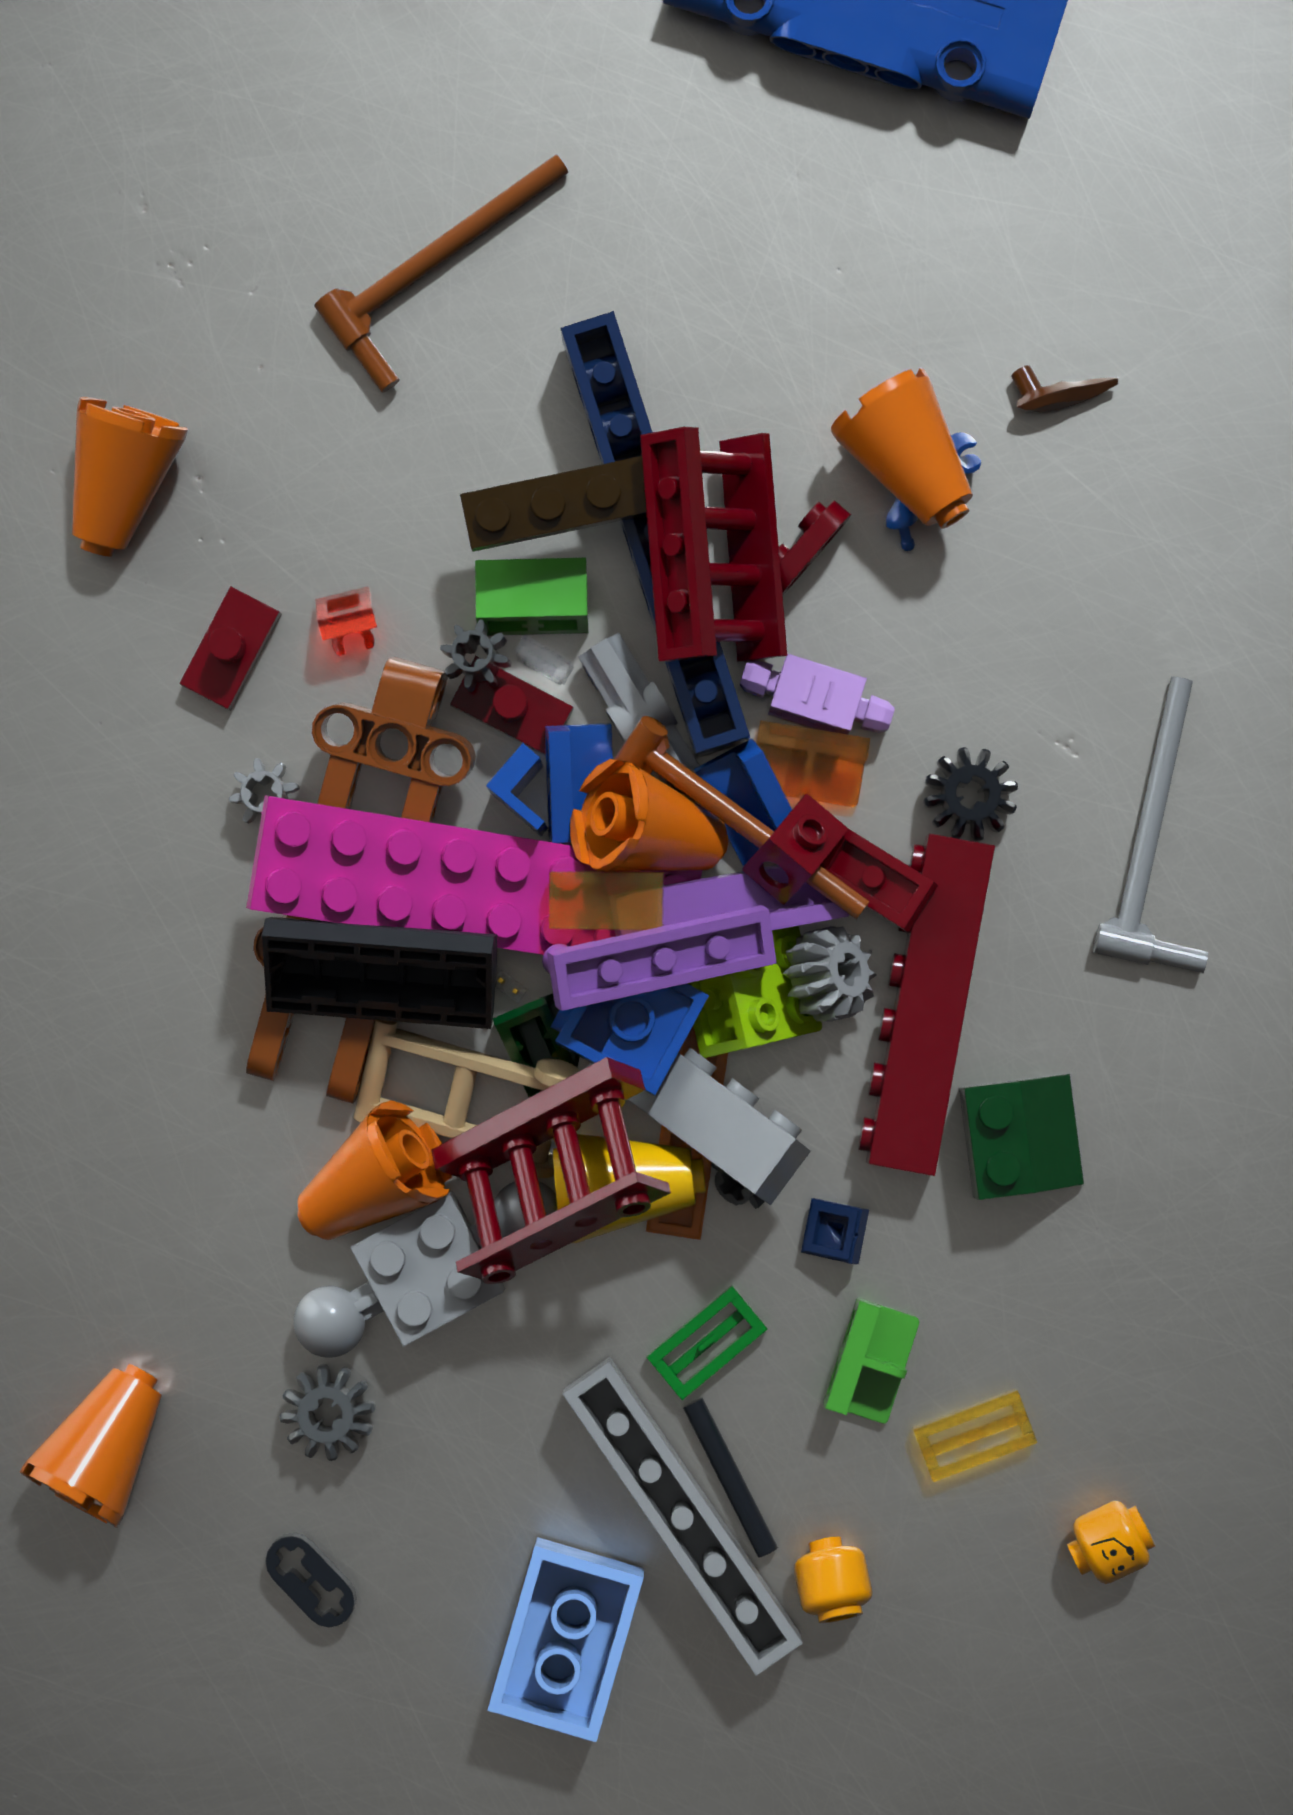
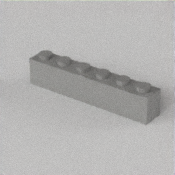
M608 1357L565 1387L563 1396L754 1674L757 1676L802 1645L803 1642L799 1630L612 1358Z

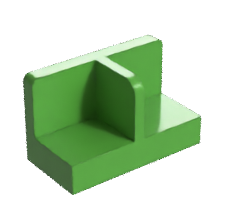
M856 1298L823 1401L824 1407L847 1415L849 1412L879 1423H886L889 1420L901 1379H905L907 1374L905 1367L917 1333L919 1319L913 1315Z

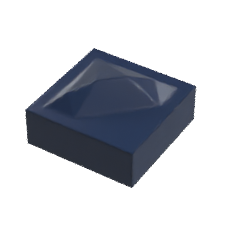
M811 1198L801 1253L849 1264H859L869 1209Z

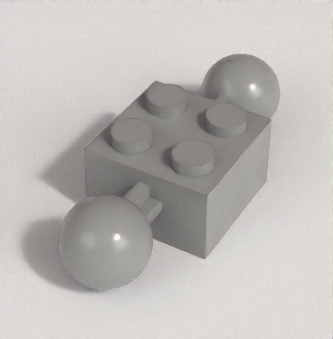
M514 1181L506 1185L494 1199L502 1238L525 1227ZM539 1182L547 1216L557 1211L556 1194L546 1184ZM452 1191L436 1203L424 1206L351 1246L350 1248L368 1282L350 1292L337 1286H323L310 1291L301 1299L296 1308L294 1330L301 1345L312 1354L325 1358L338 1357L348 1353L359 1343L364 1333L365 1321L385 1311L404 1347L504 1292L505 1287L503 1283L486 1284L482 1279L457 1272L455 1262L480 1250L481 1245L476 1224L471 1225L455 1193Z

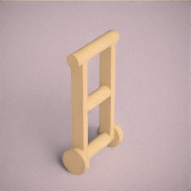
M375 1020L355 1107L354 1119L362 1122L373 1108L383 1102L390 1101L381 1098L392 1047L456 1066L444 1115L407 1105L414 1110L407 1117L418 1128L428 1123L436 1134L449 1138H454L477 1126L466 1122L477 1072L543 1091L579 1072V1069L566 1061L550 1058L539 1060L536 1068L397 1029L398 1022ZM553 1138L537 1146L536 1151L532 1154L538 1178L554 1176L553 1154L550 1153Z

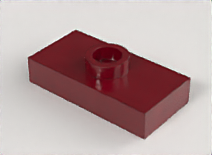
M849 828L821 863L823 868L870 901L867 905L869 909L906 932H909L938 887L928 877Z

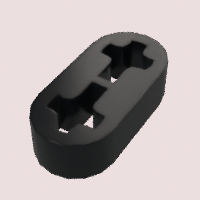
M289 1533L275 1540L267 1552L265 1562L269 1575L277 1585L319 1626L329 1628L339 1626L347 1621L355 1608L357 1600L355 1588L350 1580L305 1535ZM284 1546L287 1550L293 1551L299 1547L304 1551L305 1555L301 1560V1564L311 1574L307 1580L295 1568H291L287 1572L280 1568L279 1564L284 1558L279 1551L280 1548ZM316 1580L328 1592L333 1591L336 1587L343 1592L339 1603L344 1610L338 1613L333 1608H330L325 1613L318 1608L322 1597L311 1584Z

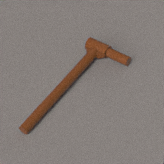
M557 154L356 297L350 291L336 288L326 293L315 303L314 307L346 351L351 350L382 393L395 386L400 379L369 338L372 321L369 314L569 173Z
M643 716L614 760L633 763L649 774L655 771L760 848L774 831L669 755L667 750L670 745L666 727L653 717ZM821 865L806 881L807 884L856 920L870 902Z

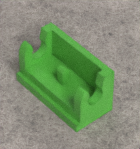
M586 557L475 560L476 622L478 623L479 620L485 622L488 630L487 636H494L499 633L503 635L589 633Z

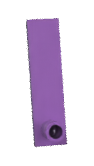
M762 905L574 946L554 944L545 951L542 959L545 971L551 976L555 1007L561 1011L777 964L770 912L768 908Z

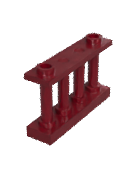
M683 426L640 435L659 662H674L716 656V642H736L737 662L788 656L770 434L758 433L719 441L720 452L700 450L699 428ZM702 473L722 474L725 508L705 507ZM707 529L727 530L729 563H709ZM711 586H731L734 619H714Z
M606 1057L431 1149L435 1170L459 1177L462 1181L467 1182L480 1240V1250L455 1262L458 1273L482 1279L486 1284H499L509 1281L515 1277L517 1270L622 1217H632L645 1213L650 1209V1203L671 1193L668 1182L636 1171L621 1108L625 1105V1100L645 1091L640 1069ZM599 1114L615 1181L591 1193L576 1131L580 1129L581 1123ZM555 1138L570 1204L546 1216L532 1154L536 1151L537 1146ZM511 1161L525 1227L502 1238L489 1176L493 1173L494 1168Z

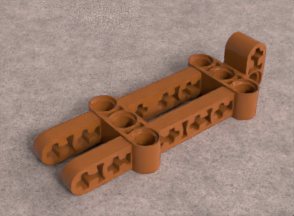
M398 657L388 658L380 678L372 709L350 703H338L322 709L316 715L312 723L314 742L322 751L330 754L317 804L350 809L362 764L411 777L401 818L433 823L443 786L454 785L465 779L472 772L476 757L472 744L465 737L431 726V722L438 715L447 685L448 676L444 670ZM335 713L348 716L353 723L354 735L347 744H338L328 735L327 723L329 718ZM389 728L397 729L407 737L408 751L402 759H391L381 749V737ZM451 744L461 752L463 762L458 773L453 775L444 774L436 767L434 753L440 745ZM289 915L280 917V918H293V919L315 920V919H308V918H302V917H296V916H289ZM264 926L257 932L253 946L256 959L262 966H264L262 945ZM266 995L251 1046L246 1073L274 1081L281 1065L294 1014L267 1012ZM346 1018L327 1087V1097L354 1104L360 1089L375 1020Z

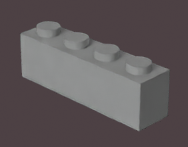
M689 1048L684 1056L678 1053L655 1096L643 1091L628 1100L752 1193L771 1205L811 1152V1150L796 1139L802 1129L776 1110H774L769 1118L765 1117L753 1108L759 1098L734 1079H731L726 1087L711 1077L717 1067L693 1049Z

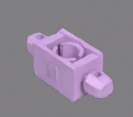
M787 654L788 656L785 658L781 672L772 670L773 664L756 660L746 662L740 686L746 692L763 698L764 693L774 696L768 713L770 716L847 739L854 721L862 724L861 729L876 733L886 732L889 729L895 708L888 701L871 695L870 700L861 697L867 678L791 654Z

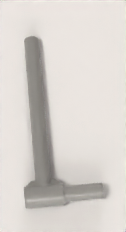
M1171 677L1119 917H1113L1105 923L1099 924L1093 953L1148 965L1151 961L1204 973L1208 959L1207 951L1155 940V935H1152L1147 925L1140 923L1193 684L1192 680L1186 678Z

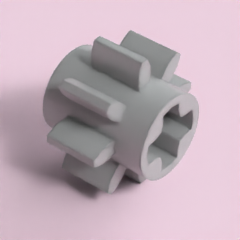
M257 758L254 759L253 764L255 772L248 776L239 772L234 773L236 780L242 783L241 793L233 794L229 797V801L235 804L245 803L248 807L243 815L244 822L249 824L254 821L257 814L262 815L264 801L256 807L255 804L258 797L252 792L253 787L257 783L266 786L271 779L275 782L271 790L278 795L277 797L288 799L289 793H295L300 790L297 783L290 782L284 784L281 780L286 772V766L281 762L275 766L271 773L265 771L264 764Z

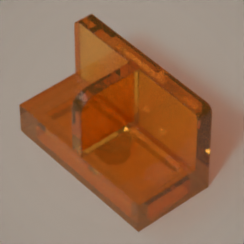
M760 720L756 744L764 752L786 797L801 799L805 794H809L817 802L852 808L857 806L871 738Z

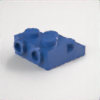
M686 983L569 1010H559L551 1025V1028L560 1032L555 1044L592 1064L608 1057L640 1069L645 1091L655 1096L709 995Z

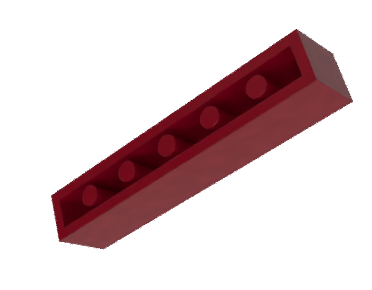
M929 833L925 836L924 845L914 844L909 866L934 881L938 887L909 932L898 927V931L907 933L904 955L894 953L890 968L888 986L897 987L894 1009H883L878 1041L887 1042L884 1064L874 1062L870 1077L868 1095L877 1097L874 1119L864 1117L858 1144V1150L867 1152L866 1163L935 1176L995 845Z

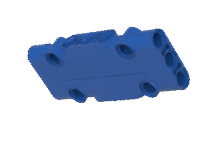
M663 0L664 4L726 22L734 32L740 35L752 36L761 33L770 36V41L775 46L805 58L905 89H920L923 84L934 88L941 97L948 101L960 102L970 99L1028 119L1031 117L1068 0H761L764 5L763 8L756 13L747 14L738 10L734 4L736 0ZM953 60L963 61L970 66L973 75L965 80H955L946 73L944 65Z

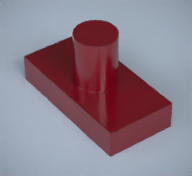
M230 586L179 684L231 711L281 616L280 611Z
M475 655L471 666L474 667L476 660L481 658ZM500 668L494 675L498 686L495 688L488 681L477 682L474 691L469 692L465 688L463 678L450 703L451 707L520 743H524L529 748L545 756V726L566 725L574 709L573 706Z

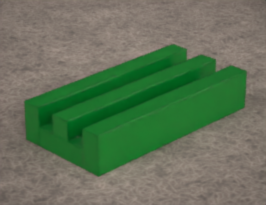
M731 1285L650 1352L646 1358L679 1398L683 1400L768 1328ZM730 1302L735 1306L736 1311L671 1365H667L663 1360L667 1354ZM743 1319L750 1324L751 1327L684 1383L677 1377L678 1373Z

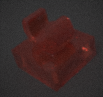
M369 586L315 599L317 621L322 639H332V647L338 656L345 655L343 637L356 632L364 638L366 649L373 648V628H377Z

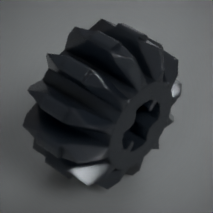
M966 747L959 748L957 751L959 769L956 768L950 759L942 756L937 761V765L947 779L931 774L925 779L926 785L940 790L941 794L926 797L923 800L924 807L943 806L945 811L937 815L932 823L936 828H939L951 817L955 820L951 830L952 838L960 839L966 824H970L973 840L975 842L982 841L984 839L982 820L986 822L991 830L998 833L1004 829V824L994 810L1004 814H1013L1016 811L1017 806L1014 803L1000 797L1002 794H1010L1018 790V784L1016 781L999 784L997 778L1008 770L1009 765L1002 761L992 771L987 769L986 766L991 754L987 749H982L977 756L976 764L971 765L968 749ZM970 781H975L981 786L977 793L984 792V802L977 801L969 809L961 805L960 801L964 799V796L957 797L956 791L957 787L964 788Z

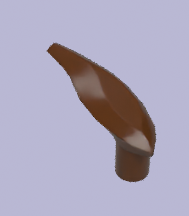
M1030 365L1017 369L1011 375L1022 396L1017 401V407L1034 412H1048L1067 408L1096 397L1118 385V377H1109L1078 382L1060 381L1056 384L1042 387Z

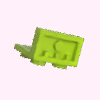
M799 926L772 930L777 964L687 983L709 995L693 1025L699 1052L702 1057H712L821 1031V1021L816 1022L813 1015L800 1014L799 998L788 996L792 988L791 980L782 974L791 966L787 959L786 951L792 949L796 945V938L801 936Z

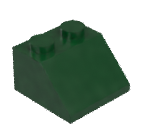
M1070 1074L959 1088L973 1198L983 1200L1032 1194L1084 1184Z

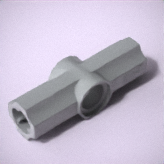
M620 633L604 639L578 656L593 686L599 691L608 706L605 711L624 743L643 716H650L661 722L668 731L667 736L670 747L667 753L693 772V769L700 766L689 749L688 744L684 742L675 727L678 722L663 695L653 681L648 682ZM655 771L650 774L674 790L681 791Z

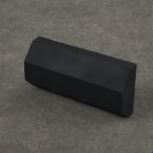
M280 917L265 919L262 945L267 1012L491 1029L497 972V934L343 924Z

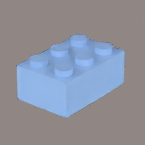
M537 1537L487 1711L597 1742L644 1579V1568Z

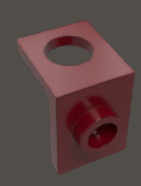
M805 794L768 840L743 866L742 871L782 905H785L813 875L846 834L848 828L809 794ZM772 862L780 866L788 876V883H780L772 879L765 871L763 863Z

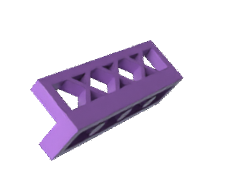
M780 866L764 867L772 879L780 883H788V876ZM743 871L610 895L616 936L759 905L769 909L772 930L849 917L847 912L806 882L785 905H782Z

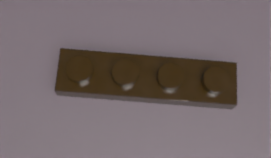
M642 456L460 494L472 552L647 516Z

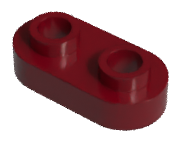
M835 500L827 508L818 502L807 513L798 525V528L804 534L791 549L783 543L779 546L783 595L793 586L851 517L852 514Z

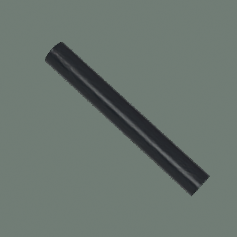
M699 1398L687 1404L683 1409L758 1558L770 1554L778 1546L704 1399Z

